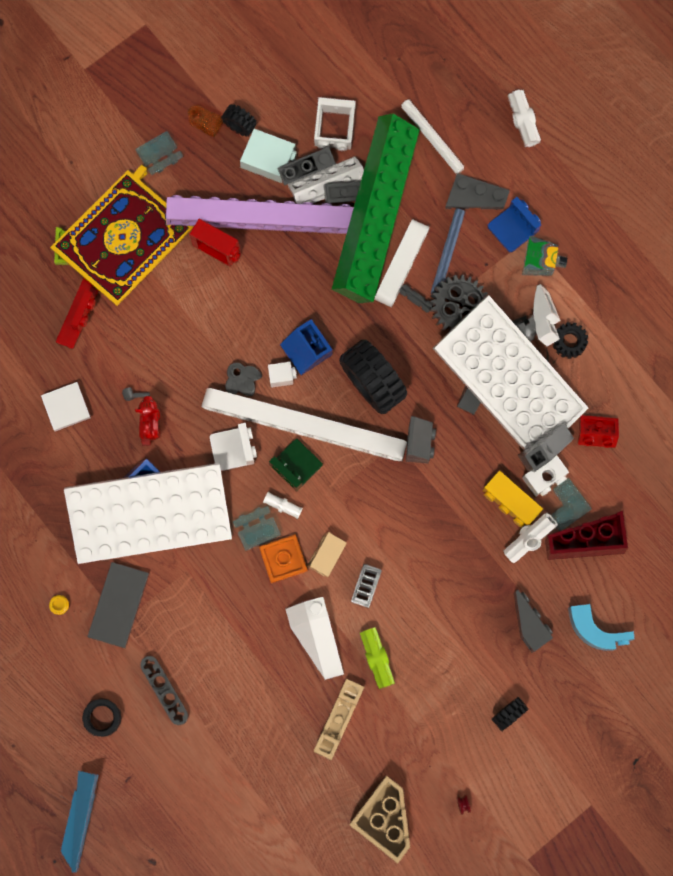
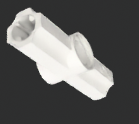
M513 91L511 94H508V100L513 111L515 127L519 129L525 147L535 146L541 140L535 125L534 112L532 108H529L524 91Z
M546 513L533 525L524 526L519 532L520 536L504 550L505 556L515 563L528 551L537 550L541 546V539L557 526V522L550 514Z

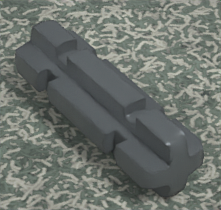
M407 284L401 287L400 294L404 297L407 296V299L418 307L421 306L425 312L428 313L433 308V305L429 304V300L426 301L425 297L414 289L411 290V287Z

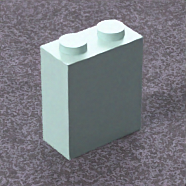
M254 129L240 160V165L242 169L282 183L283 181L277 168L295 161L298 152L294 143Z

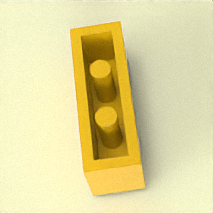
M500 470L483 489V492H485L484 496L491 502L495 501L499 505L498 508L505 515L510 514L514 518L513 522L520 528L530 525L543 510L540 505Z

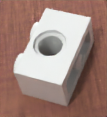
M556 455L539 470L528 472L522 479L535 497L539 494L544 496L551 491L550 487L555 483L560 485L567 480L565 476L569 471ZM542 473H549L551 481H545L542 478Z

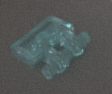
M168 131L135 149L145 167L151 163L153 164L152 167L148 168L151 175L156 172H162L163 168L170 164L174 165L178 163L177 160L183 158L180 151L172 153L173 150L177 149V146ZM167 155V158H166V159H164V160H162V161H160V162L158 161V159H160L161 157Z
M268 506L256 508L254 512L248 515L243 514L238 519L232 521L235 528L242 525L244 527V530L238 532L245 551L281 536L274 518L266 520L264 515L271 513ZM258 518L260 523L250 527L248 522Z

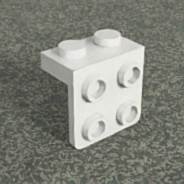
M246 423L238 424L239 428L210 435L215 463H220L221 471L254 464L253 458L257 457L255 446H251L249 439H253L251 427L247 428Z

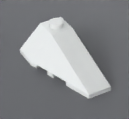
M320 597L305 601L285 609L291 630L323 678L326 680L344 675L324 598Z

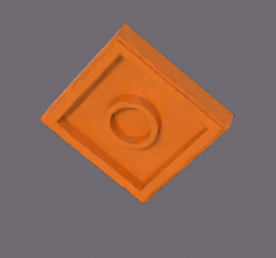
M296 534L259 546L271 584L308 572Z

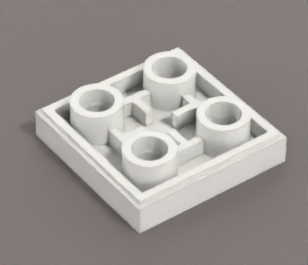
M77 382L41 395L54 431L91 418Z

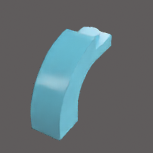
M590 604L568 608L570 622L575 633L583 642L593 648L613 651L616 650L615 642L618 643V646L629 645V641L635 639L634 631L614 634L601 631L592 619Z

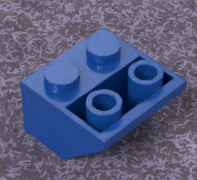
M312 319L296 328L280 344L300 375L305 374L333 354L332 348Z

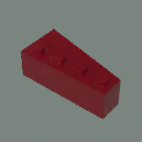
M623 511L548 535L545 540L547 560L625 554L628 549Z

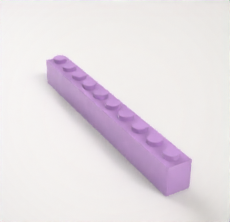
M173 195L167 197L166 225L194 226L198 219H201L219 228L347 234L354 207L348 204L332 206L329 203L314 205L311 202L295 204L292 201L276 203L273 200L258 202L254 199L239 201L236 198L220 200L217 197L201 199L198 196L182 198V196Z

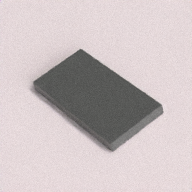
M111 563L87 636L88 638L126 648L149 573L117 563Z

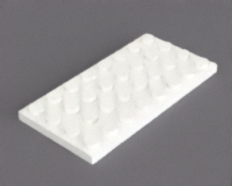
M489 295L432 348L523 450L530 447L562 423H565L567 428H569L588 409L585 403Z
M220 463L64 488L78 564L232 539Z

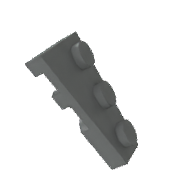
M457 173L445 209L481 208L503 210L510 190Z

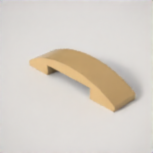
M346 679L313 752L332 760L362 694L363 686Z

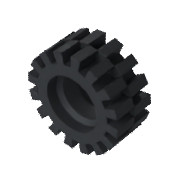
M229 104L221 116L222 122L227 127L245 137L251 134L257 124L254 116H251L249 112L235 104Z
M568 322L566 325L562 324L557 329L560 339L554 342L553 348L557 350V354H562L561 357L563 358L567 356V359H571V357L577 358L588 345V335L585 334L587 331L585 329L582 330L581 325L576 326L577 323L573 322V324H570ZM567 334L574 335L577 338V345L574 347L566 346L563 342L564 336Z
M518 696L491 720L502 732L525 714L529 708Z

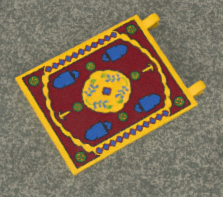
M143 165L134 174L127 170L50 247L116 306L130 294L194 227L166 225L167 203L140 181L147 175V169Z

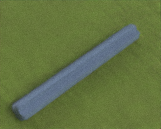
M455 209L431 294L436 293L434 288L436 286L440 287L439 283L441 281H445L465 211L462 209Z

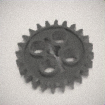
M454 275L452 280L447 277L445 282L441 281L439 283L440 287L436 286L434 288L436 293H432L431 297L435 300L429 302L434 307L430 309V312H435L432 319L438 318L439 321L436 325L442 324V331L448 328L449 333L463 319L462 314L467 315L471 311L470 309L477 306L488 294L487 292H481L484 286L477 287V280L471 283V277L465 280L464 275H461L458 280L457 276ZM451 290H455L458 294V297H453L451 295ZM469 296L474 298L475 304L469 303ZM445 307H449L451 309V315L445 312Z

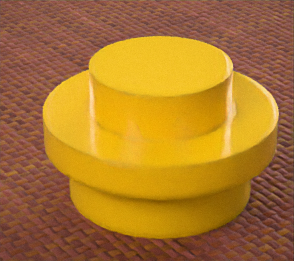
M56 595L50 600L49 608L54 614L62 615L67 612L69 602L66 597Z

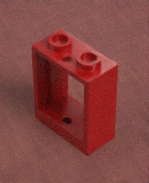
M198 219L189 234L192 246L229 267L233 263L236 264L241 256L238 240L207 222Z

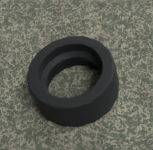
M93 700L83 711V725L94 736H109L117 731L120 726V709L110 700ZM99 706L108 707L114 716L111 726L104 730L96 729L90 720L92 711Z

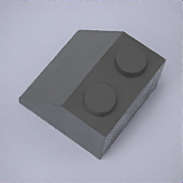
M411 416L408 428L406 462L428 464L430 458L433 459L434 447H431V440H435L436 428H432L433 422Z

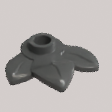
M232 363L227 368L228 379L225 387L227 392L231 394H236L239 391L246 396H253L255 392L253 381L261 379L262 375L253 366L244 367L240 363ZM236 368L240 371L238 376L233 373Z

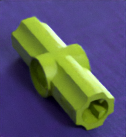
M376 628L360 632L366 651V659L370 670L373 671L378 688L381 689L395 684L388 665L389 660L385 648L381 645Z

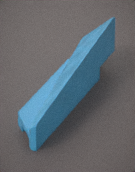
M78 771L77 791H74L61 847V853L73 873L78 871L98 780L97 774Z

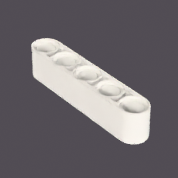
M412 219L374 300L392 308L430 228L429 226Z

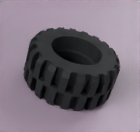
M360 340L340 356L339 362L342 369L359 393L378 413L386 414L406 398L407 390L402 380L385 357L368 340Z

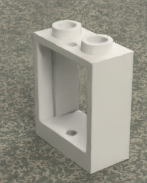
M330 98L318 99L314 146H318L320 149L327 147L336 148L340 151L351 149L355 101ZM322 112L350 115L347 140L320 137Z

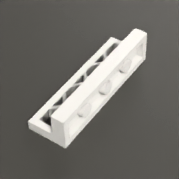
M353 157L287 185L293 194L296 204L304 202L315 203L325 199L323 185L361 181L364 170L358 159Z

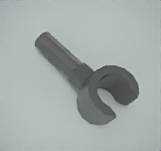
M126 388L122 391L126 401H131L137 397L150 396V392L133 393L132 388Z

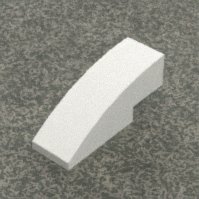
M539 284L536 288L533 307L538 339L546 346H549L560 339L554 325L560 321V318L549 292Z

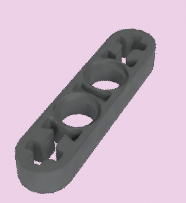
M152 656L144 657L140 664L141 670L170 720L176 725L185 724L188 720V712L161 665ZM147 660L155 662L153 665L155 671L160 670V673L154 674L151 678L149 675L153 673L149 668L145 669ZM159 676L165 679V684L161 688H157L154 685L155 678ZM169 693L175 697V701L171 705H167L164 702L165 695ZM178 703L180 707H177V710L185 714L181 722L180 720L175 721L176 713L174 710L171 712L168 710L175 707Z

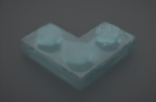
M569 478L553 489V492L564 505L551 514L557 522L556 527L559 531L564 530L592 510Z

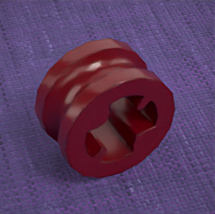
M464 795L463 798L458 796L457 803L460 814L463 815L465 811L471 813L467 795Z

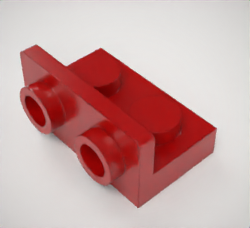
M580 416L578 445L605 448L616 447L619 438L618 418Z

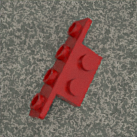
M83 278L56 339L57 344L70 349H74L83 327L86 326L89 312L93 310L96 303L95 299L99 292L85 278Z

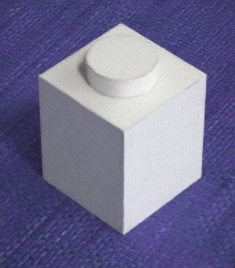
M291 362L268 365L271 388L293 385V379L296 378L295 367H291Z

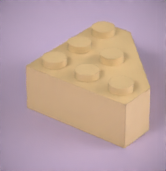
M385 776L349 825L397 863H399L410 848L403 788Z

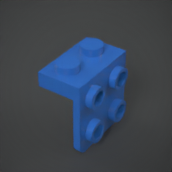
M518 197L511 201L508 209L488 224V229L510 253L529 240V237L531 238L538 233L541 227L539 217L536 214H532L528 210L529 207L526 202Z

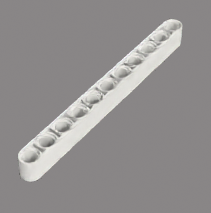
M212 388L206 389L201 406L209 411L395 461H403L407 446L406 441Z

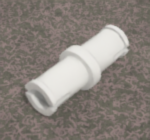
M270 492L266 494L263 503L278 509V512H284L296 519L299 518L303 509L288 502V499H282Z

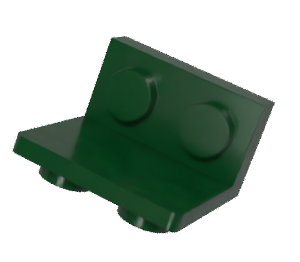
M295 439L277 458L274 456L269 460V466L296 492L323 466V463L298 439Z

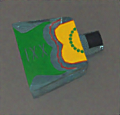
M529 236L522 275L551 276L554 273L555 266L566 268L568 257L557 255L558 245Z

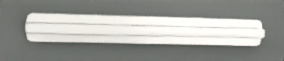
M410 100L403 102L402 108L453 171L456 174L460 173L464 169V165Z

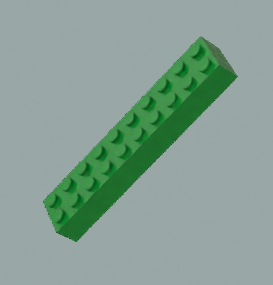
M393 113L378 117L331 289L357 303L374 302L420 130Z

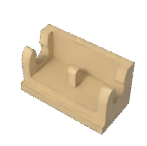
M329 532L325 533L307 567L322 576L329 577L346 542Z

